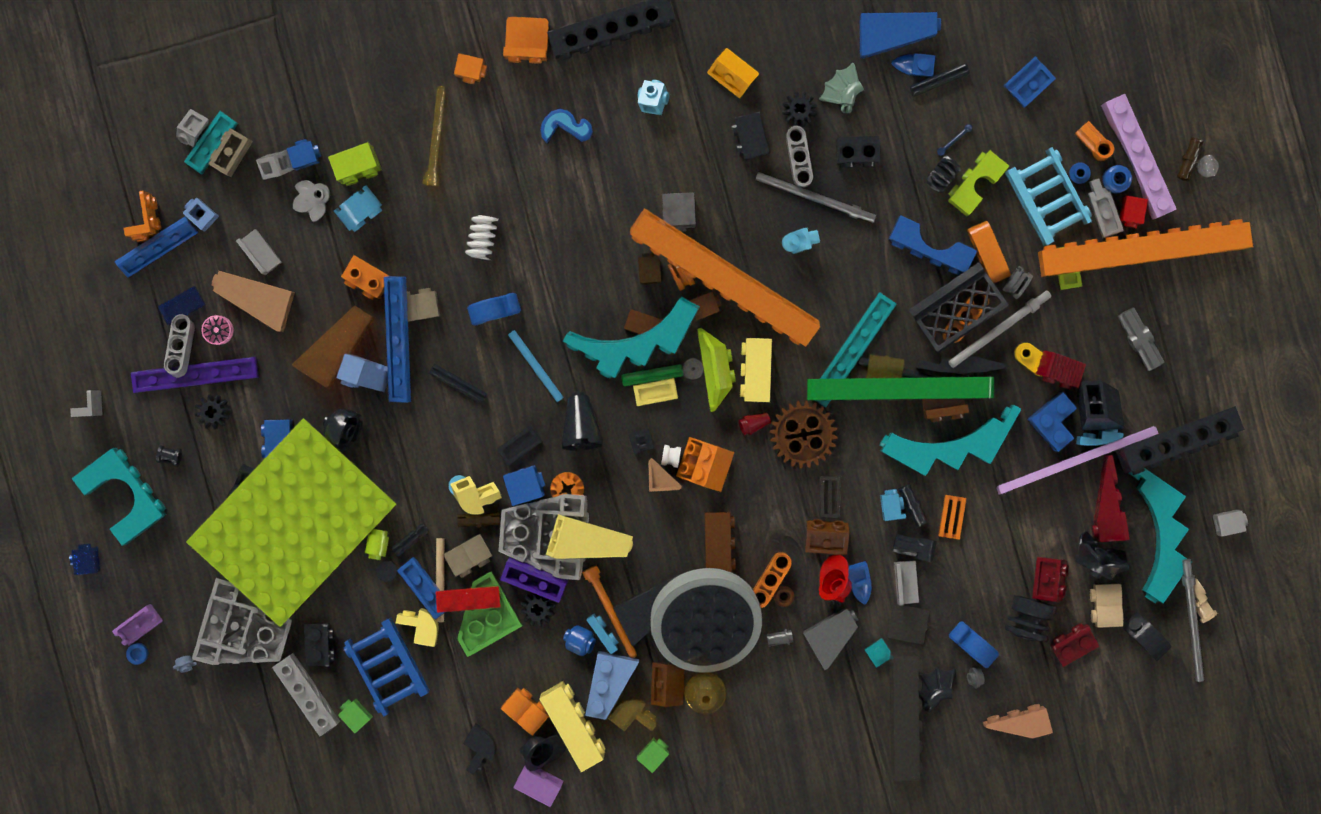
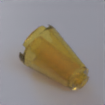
M700 672L688 680L684 691L685 700L688 706L695 712L710 714L717 711L723 705L726 698V688L723 681L717 675L710 672ZM709 696V698L703 699L702 697Z

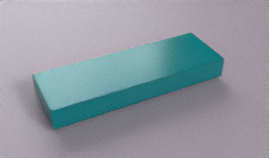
M219 111L184 162L200 174H203L209 166L211 154L220 146L223 134L229 131L230 128L234 130L238 123Z

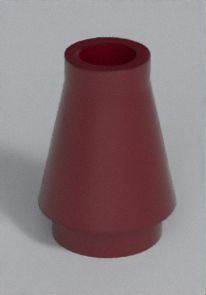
M765 412L742 416L738 423L742 434L750 436L766 425L771 424L768 413Z

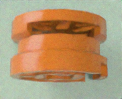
M667 265L680 291L685 289L687 285L695 284L693 278L685 273V269L680 266Z

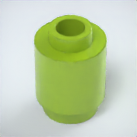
M373 529L368 534L365 553L369 554L368 558L381 560V556L386 557L389 540L387 531Z

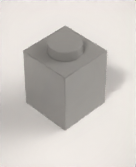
M1241 510L1213 515L1218 536L1245 532L1246 526H1248L1246 514H1243Z

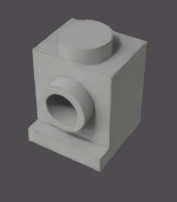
M287 150L268 154L256 160L263 180L278 177L294 170Z

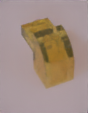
M637 698L621 701L608 718L623 731L627 730L634 719L651 731L657 725V721H655L656 716L648 710L645 712L642 710L646 702Z

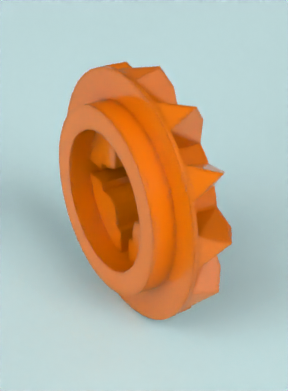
M561 473L551 483L550 491L552 497L563 495V493L559 494L564 488L562 481L566 485L575 484L571 489L572 495H583L584 493L583 482L574 473Z

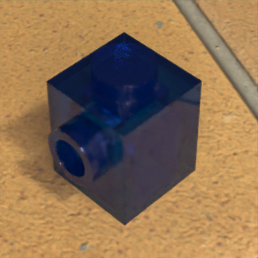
M91 543L80 544L78 549L72 550L69 560L70 565L73 566L74 575L100 572L98 547H91Z

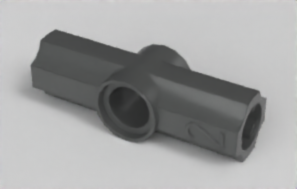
M1133 307L1118 315L1117 317L1128 335L1127 340L1130 346L1138 353L1147 371L1163 364L1164 360L1154 344L1155 339L1148 327L1144 326L1135 308Z

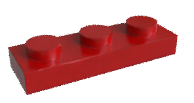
M499 586L435 591L437 613L500 607Z

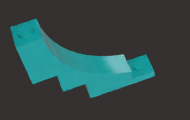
M1011 405L1010 408L1006 407L1001 415V418H1003L1002 422L995 418H990L975 431L947 442L920 443L904 439L893 433H890L889 436L885 434L879 444L882 447L880 451L924 476L927 475L935 459L959 470L968 453L991 464L1021 408L1015 405Z
M1147 469L1136 475L1129 472L1128 474L1137 480L1142 478L1136 489L1148 505L1156 532L1155 560L1149 578L1142 590L1147 593L1145 597L1156 604L1157 601L1164 603L1184 574L1182 560L1187 558L1175 551V549L1189 529L1173 519L1172 516L1186 496Z

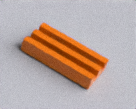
M945 495L938 536L960 540L966 498ZM949 500H953L948 533H944ZM957 501H961L956 526V533L952 534Z

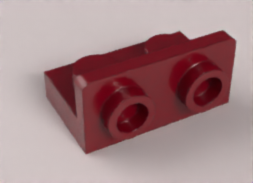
M1037 557L1033 599L1060 602L1065 598L1067 587L1064 585L1065 577L1069 573L1067 560Z
M1080 623L1071 629V633L1067 635L1060 634L1053 639L1054 642L1050 646L1062 667L1100 647L1089 625Z

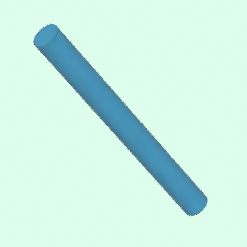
M514 330L509 333L508 336L556 402L563 399L562 394L517 332Z

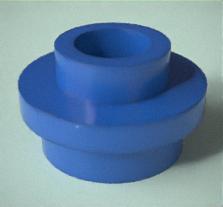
M1084 163L1074 164L1069 171L1070 179L1077 184L1085 183L1091 175L1090 168ZM1078 169L1083 170L1084 175L1082 177L1077 175Z

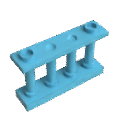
M1053 147L1045 151L1048 157L1021 171L1014 167L1005 172L1043 246L1054 242L1053 237L1055 233L1080 220L1083 221L1084 225L1092 222L1090 219L1092 214L1089 208L1083 206L1061 164L1062 157L1058 150L1054 151ZM1051 164L1053 165L1058 174L1057 176L1033 189L1026 188L1023 182L1025 178ZM1060 183L1064 185L1068 194L1042 208L1036 207L1033 201L1035 196ZM1071 201L1073 202L1077 213L1051 227L1050 225L1046 226L1043 220L1046 214Z

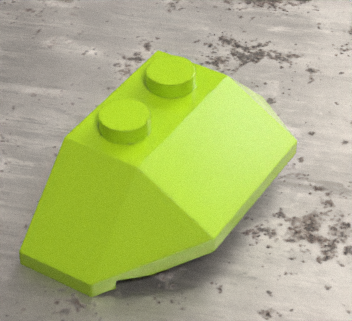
M698 328L710 411L713 412L716 411L731 390L732 383L736 382L734 370L729 369L732 355L730 349L726 350L725 344L704 329Z

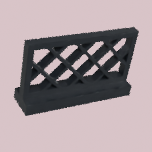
M977 263L912 307L909 311L939 353L1009 305L981 264ZM985 278L989 283L987 292L977 291V283ZM962 293H971L969 304L958 302L959 296ZM975 294L986 296L984 306L973 305ZM989 296L998 297L1002 302L995 308L987 307ZM946 304L954 305L951 316L941 314L942 307ZM957 306L968 307L966 318L955 317ZM972 308L983 310L982 316L979 319H970ZM928 316L936 317L934 328L926 327L922 321ZM940 318L951 319L948 330L938 329ZM954 320L965 322L964 329L960 332L952 331ZM936 333H946V341L938 346L935 341Z

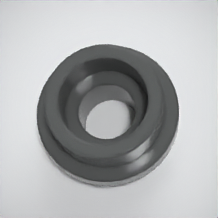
M974 667L969 669V673H967L968 683L975 689L980 688V685H983L985 682L982 670Z

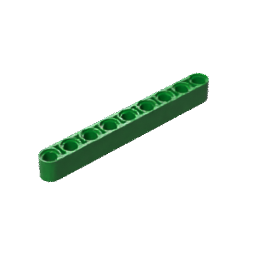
M994 377L807 379V400L994 398Z

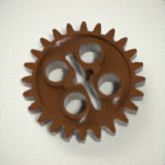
M797 401L796 407L789 403V410L781 408L783 415L776 414L775 416L779 421L771 423L776 429L769 431L775 434V437L771 438L770 441L777 443L772 448L773 450H780L777 454L778 457L783 454L785 455L784 463L790 459L792 467L798 462L799 468L803 467V463H806L807 467L811 468L812 461L818 466L819 458L826 461L824 454H832L828 449L829 446L836 447L831 442L832 439L838 438L832 435V432L837 430V428L831 427L835 420H828L830 412L823 414L824 407L822 406L817 410L815 402L811 407H809L808 401L804 402V406H801L800 402ZM811 416L816 417L818 420L815 428H809L806 424L807 419ZM789 420H794L797 423V428L793 432H789L786 429V423ZM803 428L806 432L822 430L820 434L806 436V440H803L802 437L785 439L786 435L801 433ZM814 437H818L821 440V446L817 449H813L810 446V441ZM794 440L798 441L801 445L798 452H791L789 448L790 443Z

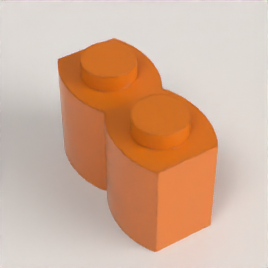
M517 688L501 706V710L533 736L549 715L540 701L536 703L531 699L533 695L528 690Z

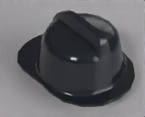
M554 735L546 739L534 736L519 750L525 759L526 769L535 771L558 759L567 747L560 735Z

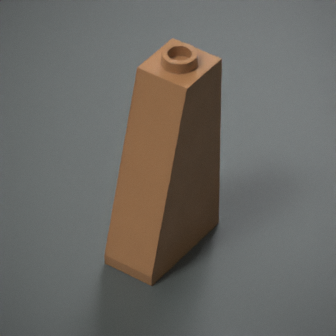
M218 271V275H214L212 280L214 292L272 329L284 332L295 292Z

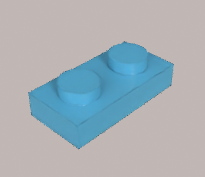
M595 614L588 617V623L609 653L612 654L617 651L618 646L616 644L619 642L613 633L608 634L604 628L607 625L600 615L596 617Z

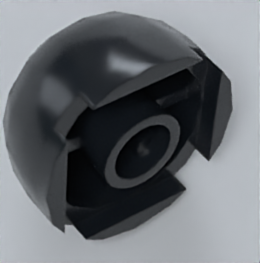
M338 409L332 412L323 421L324 437L339 451H347L350 448L347 445L351 441L355 443L361 432L363 421L359 417H362V415L349 409Z

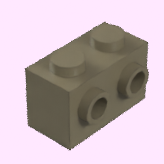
M230 128L229 131L223 134L218 149H215L211 154L209 165L232 177L253 141Z

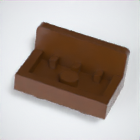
M964 398L922 399L924 419H930L931 422L943 421L944 416L950 415L952 419L964 418V413H969L968 404H965Z

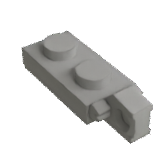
M1100 179L1090 181L1089 184L1092 192L1088 193L1089 201L1102 238L1123 232L1124 230L1111 192L1106 188H1102Z

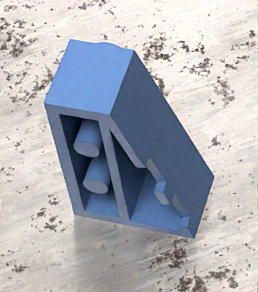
M598 651L585 716L607 719L638 665L639 659Z

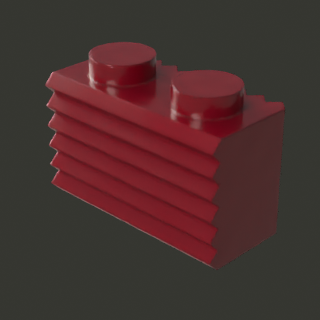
M1044 350L1036 371L1037 375L1043 376L1042 381L1051 384L1057 381L1059 382V387L1071 390L1072 387L1079 388L1087 364Z

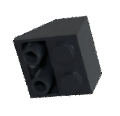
M1081 381L1077 391L1082 430L1124 429L1119 390L1103 381Z

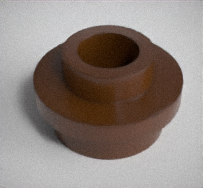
M787 586L778 587L773 595L775 603L781 607L791 605L794 601L792 589ZM785 592L788 594L786 600L780 599L781 593Z

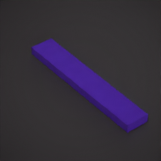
M256 357L188 365L186 374L179 378L173 377L165 368L131 372L133 393L259 378ZM180 366L172 367V371L178 370Z

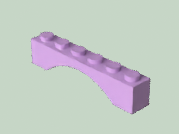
M1123 94L1102 104L1101 107L1109 125L1120 140L1131 162L1144 199H1148L1147 209L1152 220L1176 210V206L1126 95Z

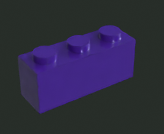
M509 557L501 576V581L555 602H560L569 579L552 576L553 574Z

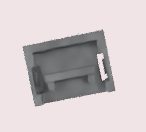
M694 193L662 194L663 220L679 231H686V228H695Z

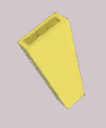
M558 514L546 555L556 559L627 557L628 552L631 551L633 546V536Z

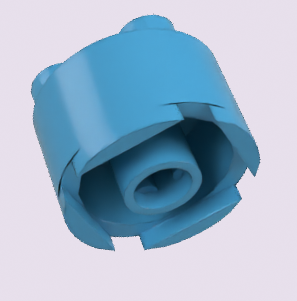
M367 185L362 188L365 192L360 190L339 206L341 211L339 208L334 210L335 214L349 231L351 229L354 232L366 224L364 221L366 217L369 216L372 219L382 211L380 208L382 204Z

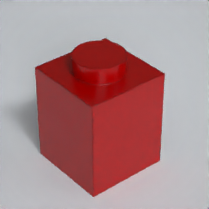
M1133 196L1123 197L1120 221L1125 223L1124 227L1137 228V225L1144 224L1148 199Z

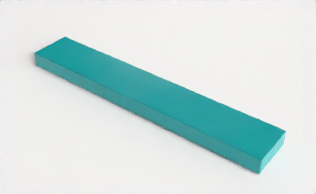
M879 292L820 379H846L897 304ZM831 400L815 401L826 408Z

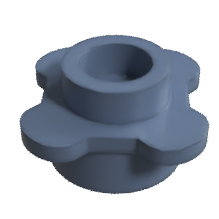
M183 656L175 660L176 665L173 666V669H177L181 673L188 672L197 663L193 662L191 656Z

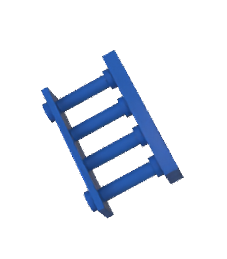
M391 617L382 622L383 627H381L380 631L353 644L351 638L344 642L346 645L344 647L345 653L349 658H353L375 700L373 705L376 711L382 713L383 717L389 713L387 707L413 693H419L420 697L430 691ZM384 637L391 640L393 645L390 646V649L363 663L358 651ZM393 656L400 657L402 661L401 667L374 681L372 680L368 669ZM404 674H409L412 680L410 686L385 699L381 697L377 688Z

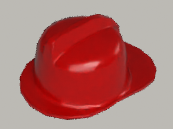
M841 555L828 557L820 570L819 595L826 601L835 600L842 603L852 589V582L848 577V562Z

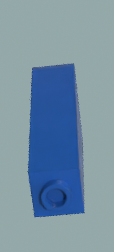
M937 12L861 13L860 58H867L935 37L937 31L941 30V18H937Z

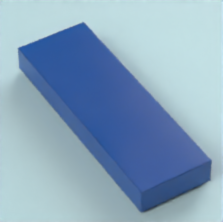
M411 558L397 571L436 620L445 613H437L435 591H440V589L416 558Z

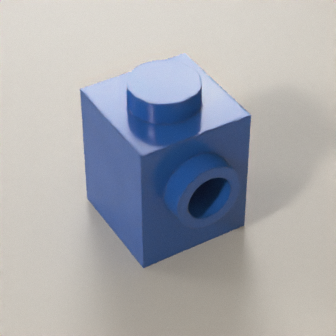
M303 139L295 142L296 146L287 148L292 167L295 170L320 163L319 157H321L319 146L314 145L312 141Z

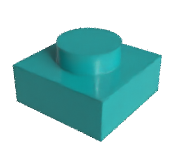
M882 638L864 649L876 668L894 657Z

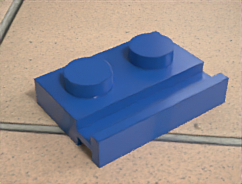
M1035 56L1004 87L1025 108L1056 78Z

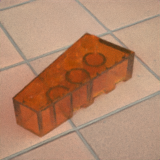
M353 306L303 353L292 366L326 388H331L336 380L344 354H352L375 317L358 306Z

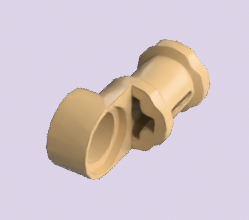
M1195 578L1196 611L1201 618L1200 622L1204 623L1215 617L1218 613L1207 602L1206 592Z

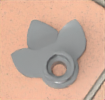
M308 180L297 183L295 187L299 195L293 202V209L298 212L308 211L313 222L319 220L326 212L325 203L330 198L329 188L324 184H314ZM318 190L322 194L320 198L316 195Z

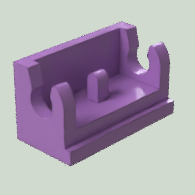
M149 604L112 632L115 636L121 637L123 645L128 644L130 646L163 620L153 606Z
M524 766L513 788L551 807L562 786L563 780L540 768L535 771H529Z

